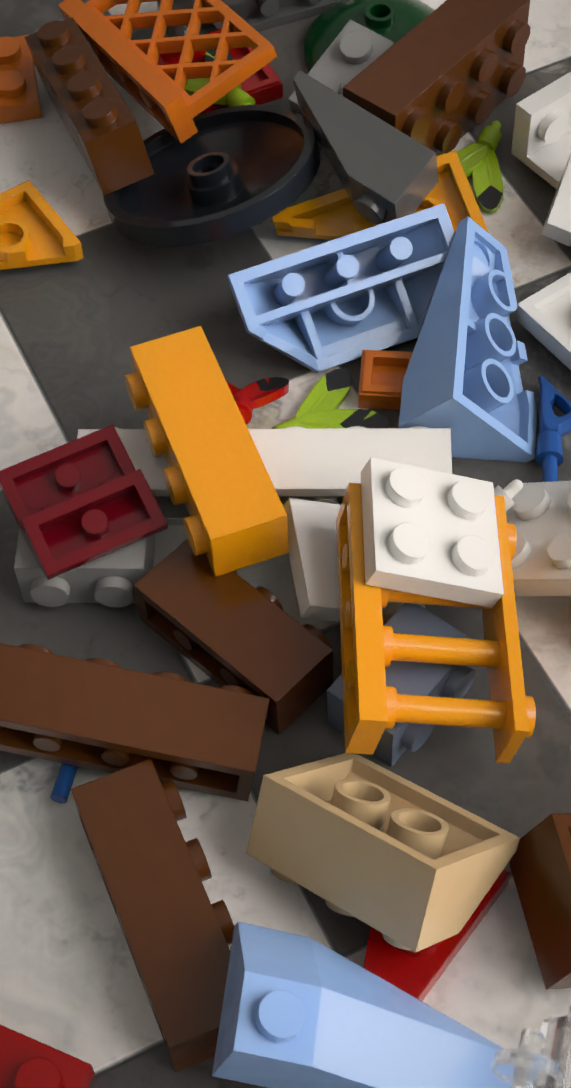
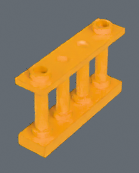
M348 483L336 519L345 753L373 755L384 730L393 729L395 722L493 729L496 763H510L524 739L532 736L536 721V707L533 697L525 696L511 565L515 554L517 536L515 525L507 523L504 496L494 495L504 595L493 608L365 585L361 483ZM388 602L482 609L484 640L393 633L392 626L383 625L382 608H386ZM391 661L486 667L490 700L397 694L394 686H386L385 667H389Z

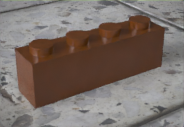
M73 17L64 21L49 22L43 25L38 32L26 36L25 40L43 86L104 196L153 175L154 171L134 116Z
M0 643V751L107 773H114L151 759L160 782L173 779L176 787L248 801L255 776L269 698L255 696L249 690L239 686L224 685L216 688L187 682L182 676L171 672L159 671L148 674L124 669L104 658L81 660L56 655L49 649L36 644L13 646Z
M148 759L74 787L71 791L89 845L175 1072L215 1056L231 952L228 945L232 944L234 924L225 902L220 900L211 904L202 882L212 878L211 871L199 840L194 838L185 842L177 822L187 818L173 779L160 782L152 760Z

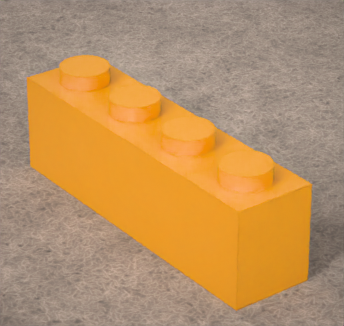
M198 326L131 346L130 352L134 372L124 376L127 391L135 411L146 409L149 419L143 421V425L153 456L165 455L169 467L163 468V475L173 504L176 506L185 503L190 516L183 518V522L194 555L197 556L205 553L216 577L289 553L287 514L202 327Z

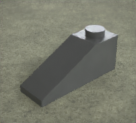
M299 70L293 77L299 109L313 127L317 141L352 200L357 212L374 224L386 223L413 214L438 183L436 152Z

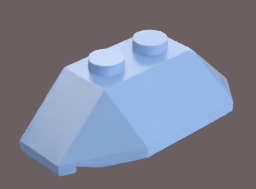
M443 203L229 274L227 280L246 332L311 371L319 373L362 358V350H385L418 338L455 232Z

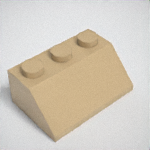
M343 753L263 775L246 854L272 868V873L280 880L299 884L325 899L326 905L331 910L345 916L355 917L382 933L385 941L392 946L416 953L459 934L517 851L520 837L358 754Z

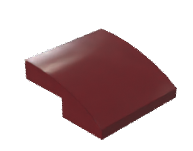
M113 424L0 471V490L26 542L48 580L168 529V523L141 469H135Z

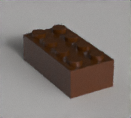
M446 0L343 87V97L436 152V156L451 152L469 130L476 124L484 123L497 105L507 96L515 95L521 88L526 76V69L523 67L525 45L530 36V26L528 25L530 0Z

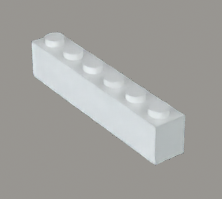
M294 426L285 429H248L283 506L289 498L341 505L348 483H361L360 472L370 457L452 474L451 428H427L423 426L410 428H365L354 426L349 428L306 429ZM115 427L135 469H141L168 525H184L183 518L190 515L185 503L175 506L170 498L163 475V468L169 467L165 455L153 456L144 429H121ZM78 429L77 439L100 429Z

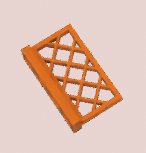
M64 0L58 7L64 19L73 17L105 71L180 144L198 132L193 121L194 117L277 57L273 44L222 0H195L193 9L172 10L174 0H89L86 3L81 0ZM161 1L159 11L138 13L142 2ZM127 4L125 14L103 15L115 5ZM223 22L221 33L199 35L201 24ZM188 25L186 36L165 37L167 26ZM154 28L151 39L131 40L134 29ZM251 47L254 49L242 59L227 60L230 48ZM216 50L214 61L192 63L195 51ZM181 52L179 64L157 65L160 54ZM210 78L209 83L191 96L185 91L188 79Z

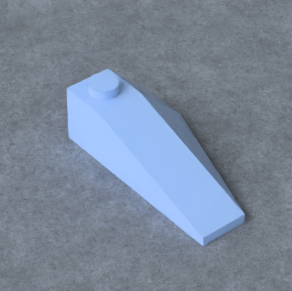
M469 216L459 221L403 378L398 427L451 428L452 457L526 463L535 459L537 407L534 392L523 391L519 365L528 361L525 343L516 341L511 327L509 314L514 312L518 306L507 248Z
M237 922L234 926L212 1072L213 1077L267 1088H518V1056L311 937L243 922Z

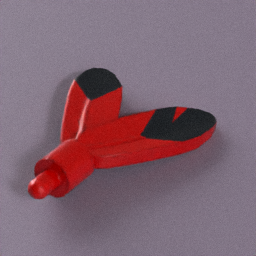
M281 377L263 378L247 385L241 390L226 381L246 425L251 421L253 409L273 402L286 395L289 391V379Z

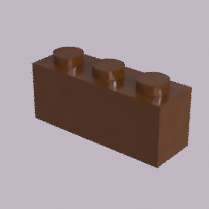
M188 539L134 584L140 620L219 686H239L249 690L255 696L269 698L265 724L278 735L333 684V650L324 634L313 625L304 624L302 626L284 612L279 600L268 589L262 586L254 588L241 578L236 570L215 577L206 554L203 553L195 556Z

